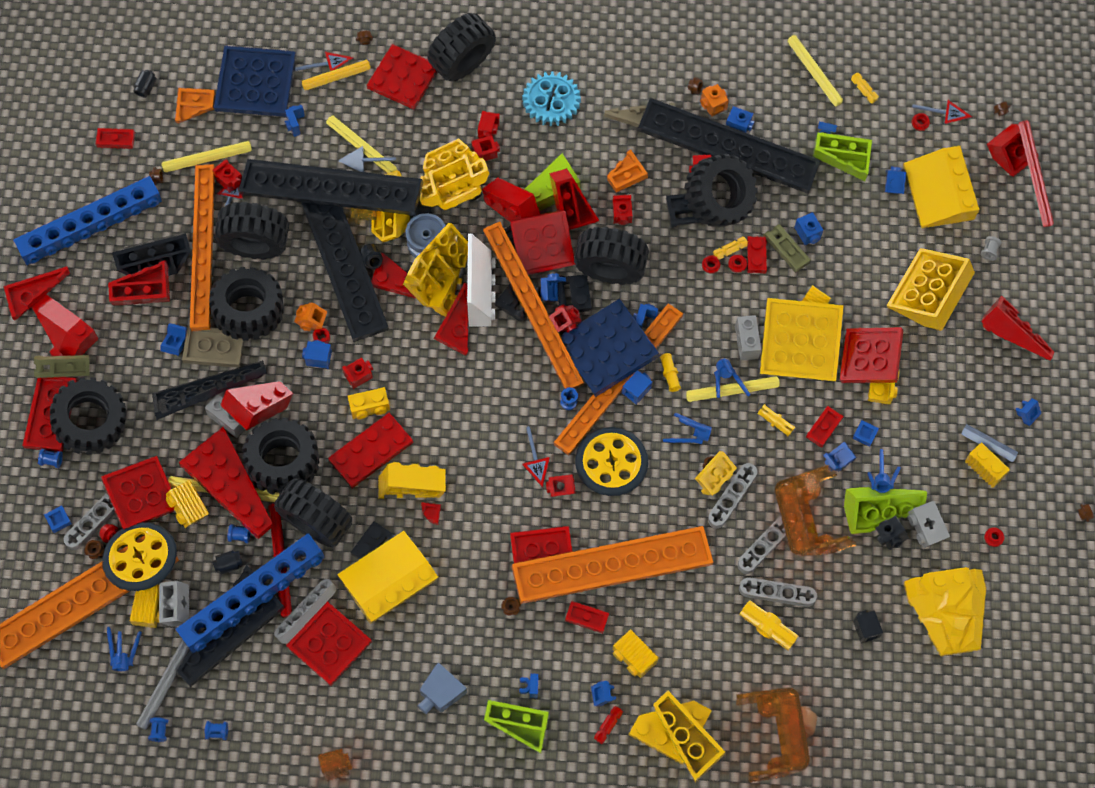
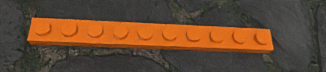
M214 164L195 165L190 304L191 331L210 330L211 308L209 298L212 287L215 177L212 170L215 168Z
M499 221L484 228L483 232L564 389L568 387L576 389L584 385L578 370L574 366L575 364L550 320L549 314L501 222Z
M668 303L644 333L656 349L681 320L683 313ZM632 375L597 397L593 394L554 441V445L569 456L622 392L623 385Z

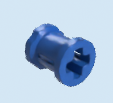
M568 387L561 392V406L566 410L576 408L578 393L574 388Z
M41 449L38 464L41 466L44 464L51 465L59 469L62 464L63 453L62 451L56 453Z
M234 524L229 525L228 542L237 540L249 543L251 532L246 527H236Z
M151 718V735L148 736V740L153 742L167 741L165 731L169 720Z
M206 721L205 740L210 738L227 740L228 722L219 724Z

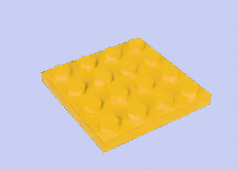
M767 298L759 374L836 381L844 305Z

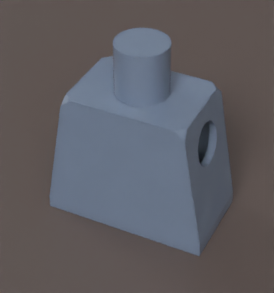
M438 662L420 688V694L425 699L418 705V708L425 714L433 707L439 712H443L465 696L467 688Z

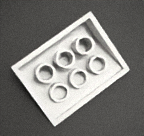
M468 234L467 304L469 327H491V320H495V308H492V303H495V291H492V286H495V274H492V269H495L496 262L495 257H492V250L473 234Z

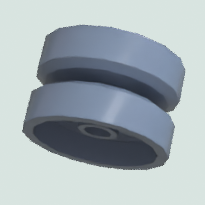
M425 213L419 214L409 221L405 231L407 247L413 257L416 258L446 226L442 219L436 215Z

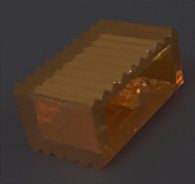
M342 748L318 755L321 771L327 782L350 775L349 770L353 769L349 754H344Z

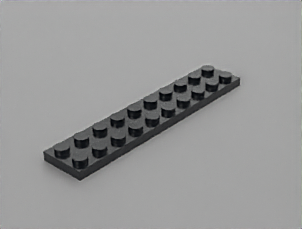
M653 98L649 99L637 129L639 132L701 155H711V157L722 154L734 155L739 158V161L743 160L746 162V167H750L753 174L807 194L811 189L821 161Z
M247 159L238 192L240 195L415 215L424 182L419 178Z
M301 202L353 342L388 331V324L343 207Z

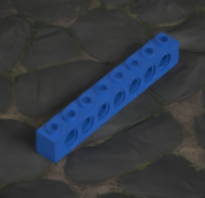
M148 176L13 240L25 264H33L43 257L55 254L60 249L72 246L77 241L89 238L94 233L104 231L111 225L121 223L128 217L138 215L145 209L157 206L162 202V199L151 177Z
M309 533L177 627L176 631L192 653L201 651L209 641L219 638L227 628L237 625L242 617L252 614L260 604L270 601L275 593L285 590L293 580L303 577L308 569L318 566L322 559L325 558L322 550ZM306 556L305 560L297 561L298 557ZM283 568H290L287 573H280ZM267 580H273L270 585H264ZM250 592H257L254 597H248ZM236 603L240 604V606L237 609H231L232 605ZM217 616H223L221 621H214ZM206 627L204 633L198 634L200 628Z

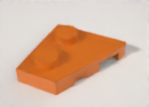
M178 88L175 122L181 123L214 110L215 90Z
M631 149L627 151V156L616 164V168L607 175V181L616 193L648 178L647 171Z

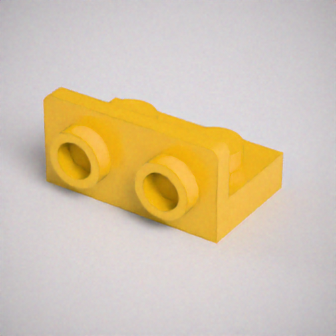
M869 383L868 401L891 404L893 398L897 397L898 387H895V383Z
M385 387L348 395L353 419H365L369 415H383L390 411Z
M719 451L697 475L695 480L703 488L701 490L703 494L713 496L720 491L722 484L733 476V472L737 467L724 451Z

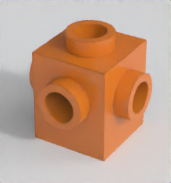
M718 84L708 86L702 91L700 103L704 109H707L711 117L727 110L729 102L727 94Z
M315 303L300 305L296 311L294 322L304 331L321 329L327 311Z

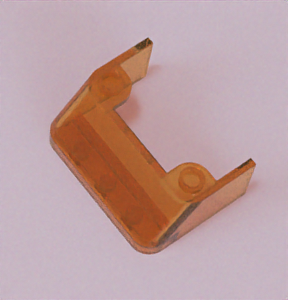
M828 465L781 480L775 486V495L789 548L797 556L828 555L857 545L856 541L849 536L834 539L830 535L818 536L809 501L816 499L820 495V481L837 476V472Z
M781 688L736 694V706L757 703V709L761 716L776 718L782 755L781 757L772 758L768 762L767 770L748 772V782L779 779L805 770L809 765L810 756L798 692L793 688Z

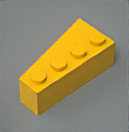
M667 691L653 704V707L696 783L725 755V751L679 701Z

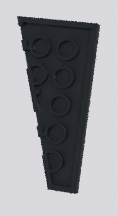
M262 360L152 393L156 419L159 420L199 402L207 401L215 395L250 380L261 378L267 374L264 361Z
M247 564L239 579H236L233 587L254 573ZM250 592L248 597H254L257 592ZM273 595L270 601L260 604L252 614L242 617L237 625L223 631L219 638L209 641L201 651L192 653L190 650L176 671L189 687H192L285 608L284 605ZM236 603L232 605L231 609H237L240 606V604ZM217 616L214 621H221L223 616Z

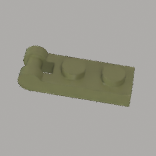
M780 224L774 226L772 231H767L763 234V237H766V241L773 246L795 273L810 263V258Z
M89 355L34 357V364L36 365L34 377L90 376ZM44 365H49V369H44Z

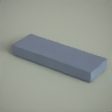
M966 424L961 433L978 444L982 442L989 450L1011 462H1014L1018 454L1017 451Z

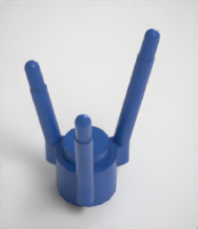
M725 358L719 360L716 364L717 371L714 372L717 398L720 397V377L727 379L731 376L735 378L746 395L750 396L748 389L736 374L730 361Z
M674 413L675 417L680 418L679 422L695 428L693 436H696V439H663V442L702 444L703 441L708 442L712 427Z
M880 449V473L875 479L870 472L867 475L872 484V490L885 493L894 488V482L901 468H896L890 480V477L884 473V451Z
M107 627L111 658L110 666H112L113 671H128L129 666H133V659L142 634L141 631L137 633L128 658L127 653H122V632H118L117 653H114L111 628Z

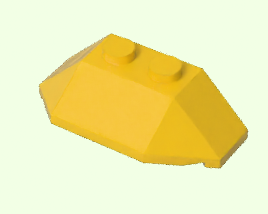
M398 170L384 174L401 176L400 171ZM372 210L371 232L382 242L399 238L406 232L410 215Z

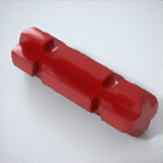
M614 706L610 715L606 717L601 725L600 731H597L594 739L598 743L603 744L607 735L610 734L616 725L617 719L623 714L619 707Z

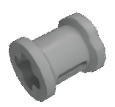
M994 236L986 237V245L984 250L981 251V257L989 261L996 260L998 247L1002 243L1001 240Z

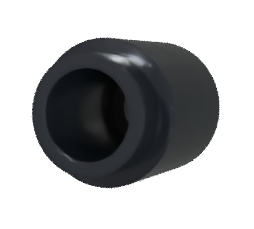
M150 70L140 71L134 83L133 92L142 98L150 95L157 81L155 74Z
M374 244L363 246L360 254L365 265L372 269L379 268L383 257L377 246Z
M233 550L215 556L216 560L212 561L215 572L220 571L221 575L238 570L240 566H243L239 551L233 552Z

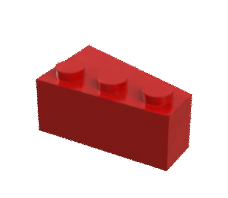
M567 168L549 173L556 211H566L569 230L599 222L598 217Z
M497 177L482 189L485 203L509 222L540 215L533 193Z
M161 261L157 265L149 268L146 267L142 271L109 282V302L113 306L170 302L169 269L166 261Z
M281 381L228 389L220 406L245 430H249L286 410L293 393Z

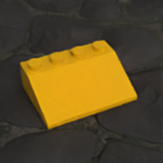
M960 146L942 148L903 164L921 228L975 220L979 207Z
M920 248L889 300L887 307L925 327L942 331L975 273L970 259Z
M402 531L337 574L370 624L438 579L429 562L405 531Z

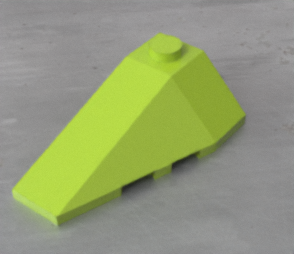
M870 487L847 488L844 509L850 533L872 532L876 530L875 528L882 521L889 520L895 515L897 518L908 517L910 510L926 504L927 491L890 489L888 492L880 493L872 490Z

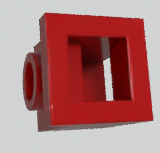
M482 111L478 125V139L493 136L494 134L497 135L498 126L500 125V114Z
M492 135L471 141L472 152H476L480 159L483 158L485 161L498 158V152H500L499 144L497 141L494 142Z
M227 159L212 170L215 180L229 193L240 187L242 175Z
M631 195L613 196L614 224L626 225L632 223Z
M362 357L348 366L342 367L343 375L353 389L373 378L371 363L368 360L364 361Z
M573 474L548 477L549 481L546 482L547 493L551 494V497L576 494ZM559 482L564 483L562 490L558 489Z

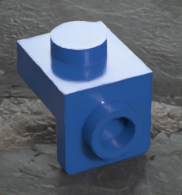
M302 105L292 106L285 110L287 119L285 125L287 130L292 131L295 137L301 135L297 119L305 115Z
M891 167V170H886L885 192L904 194L906 172L902 171V167Z
M556 273L548 274V277L541 278L540 294L542 301H558L557 283L566 282V278L559 277V274Z
M640 304L638 314L634 313L633 318L642 329L645 317L656 319L659 309L651 304Z
M169 323L167 335L160 345V351L179 356L185 345L187 328Z
M843 442L830 453L824 454L826 458L824 462L827 467L838 472L857 458L846 442Z

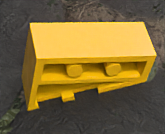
M392 462L386 466L378 477V499H384L385 495H397V498H403V494L415 495V498L441 497L446 491L445 469H440L438 466L420 467L419 464H410L408 466L401 465L399 462Z

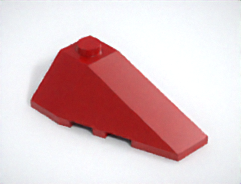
M1001 295L984 314L981 320L983 327L1003 339L1047 360H1051L1054 351L1040 335L1032 333L1031 325L1027 321H1022L1018 317V310Z

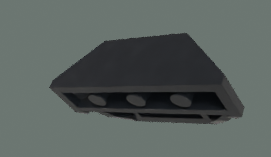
M183 233L131 245L112 252L117 271L125 275H132L165 260L168 264L170 276L178 274L191 249L187 235Z

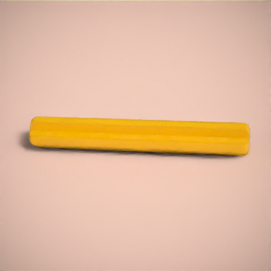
M363 60L302 80V87L304 90H309L370 70V63L368 60Z

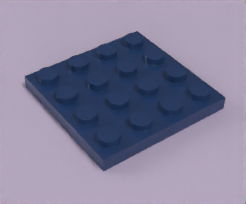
M224 46L214 110L218 112L286 117L285 110L288 109L296 52Z
M620 298L576 325V329L574 328L569 333L565 332L560 335L575 364L574 366L595 397L660 357L659 352Z

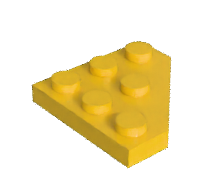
M696 701L681 704L702 727L705 725L712 710ZM656 711L639 715L629 732V736L683 765L684 762Z

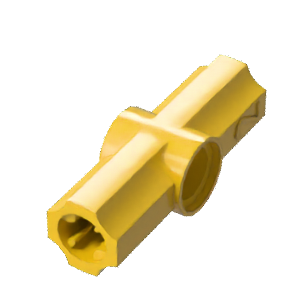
M750 600L739 614L754 625L762 636L767 639H773L786 650H789L799 637L784 626L775 614L765 612Z

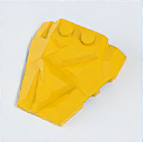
M459 138L427 153L423 164V171L425 173L420 178L424 182L420 202L425 206L434 207L437 205L447 210L480 195L481 184L486 182L490 174L483 158L480 159L477 153L472 152Z
M448 223L415 258L403 283L422 305L433 308L435 312L445 317L457 297L455 295L457 284L461 285L462 278H459L461 268H465L468 258V241L452 223Z
M968 567L930 572L922 577H915L904 581L907 600L910 606H913L917 612L919 621L923 622L929 632L928 636L940 656L981 650L986 586L982 570H970Z

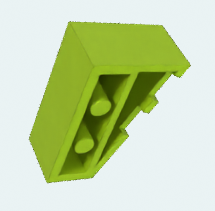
M818 132L815 138L813 157L865 181L869 170L872 140Z
M563 153L524 189L534 194L539 211L555 204L549 173L567 168L580 188V180Z
M488 700L484 717L485 722L538 753H542L549 712Z

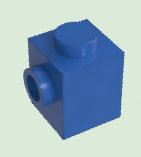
M733 106L726 121V126L745 133L751 132L755 122L752 121L753 113Z
M813 212L796 220L794 228L804 245L809 243L815 244L821 239L823 228Z
M319 340L308 341L307 348L304 347L302 352V359H305L306 366L329 369L332 355L331 344Z
M637 370L623 385L622 394L637 405L650 391L652 386L651 378L646 373H641Z

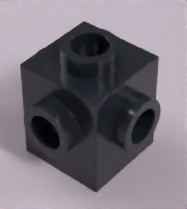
M896 515L889 520L882 521L875 528L879 534L876 536L881 546L886 545L888 550L898 548L904 541L909 539L906 530Z

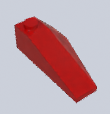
M47 294L32 306L53 346L63 356L83 355L99 340L94 329Z

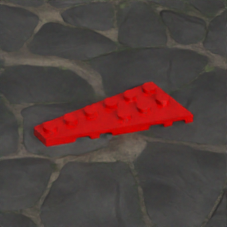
M224 427L220 428L179 462L180 466L257 539H260L273 528V523Z

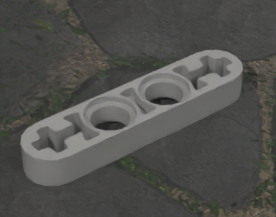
M746 463L741 466L713 507L708 517V523L711 527L721 528L729 519L756 478L757 468L753 464ZM751 470V475L749 474L744 481L745 471ZM734 484H741L743 491L737 493L733 490L732 486ZM730 499L733 502V506L726 508L723 506L722 501ZM721 510L723 512L720 518L721 521L714 522V517H717Z
M107 493L65 534L64 543L70 550L81 548L115 513L113 506L110 508L105 503L108 501L111 504ZM101 507L107 508V513L104 516L97 515V510ZM85 522H92V529L88 531L83 530ZM78 530L84 535L83 537L77 532ZM70 538H76L77 543H71Z
M782 514L740 557L738 561L740 572L744 574L753 572L785 539L795 526V519L792 515ZM783 521H790L789 526L786 525L780 531L779 528L782 526ZM771 532L776 533L778 540L770 541L768 534ZM756 546H762V547H764V548H765V554H763V555H758V554H756V552H755V550H754L755 547H756ZM752 556L754 559L751 561L750 567H743V560L747 562Z
M745 578L739 586L741 595L747 598L804 607L812 606L817 599L816 591L807 586L756 578ZM747 583L752 588H757L758 585H761L759 594L756 593L757 589H751L750 592H747L743 586H746ZM763 587H772L774 593L772 595H765ZM790 589L793 592V597L790 599L785 598L782 591ZM797 591H800L799 595L802 596H799L798 600H796ZM806 593H809V596L813 598H810L809 601H806V597L803 596H805Z
M330 579L321 581L277 627L274 634L281 643L289 642L334 595L336 586Z

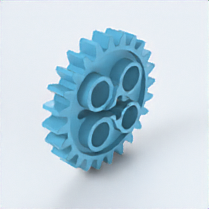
M553 71L549 76L544 72V77L537 74V80L531 78V83H527L526 88H524V95H522L523 107H526V113H530V118L536 117V123L542 120L543 125L549 122V125L552 126L553 122H556L557 126H559V121L562 120L563 123H566V118L572 120V114H577V109L580 108L581 102L580 90H577V84L573 85V79L567 81V75L562 78L561 72L557 76H554ZM554 86H557L554 92V97L552 98ZM552 98L550 110L546 111Z

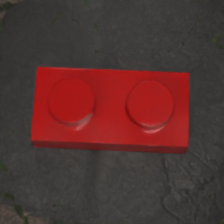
M98 128L96 147L133 149L135 131L134 129Z
M748 236L747 273L766 274V237Z
M827 406L807 433L806 438L822 448L844 416Z
M571 601L565 622L603 634L609 613Z

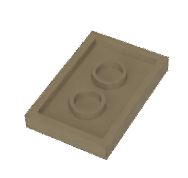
M188 326L182 361L187 364L239 368L244 341L242 338L236 340L232 339L231 335H224L222 329L218 330V328L210 327V330L191 331L190 326Z

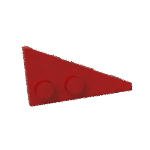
M381 253L383 261L381 266L375 269L371 280L373 287L416 298L403 285L408 273L384 253Z
M66 266L3 286L13 320H17L70 274L69 268Z
M464 283L434 337L435 340L465 356L468 353L467 283Z

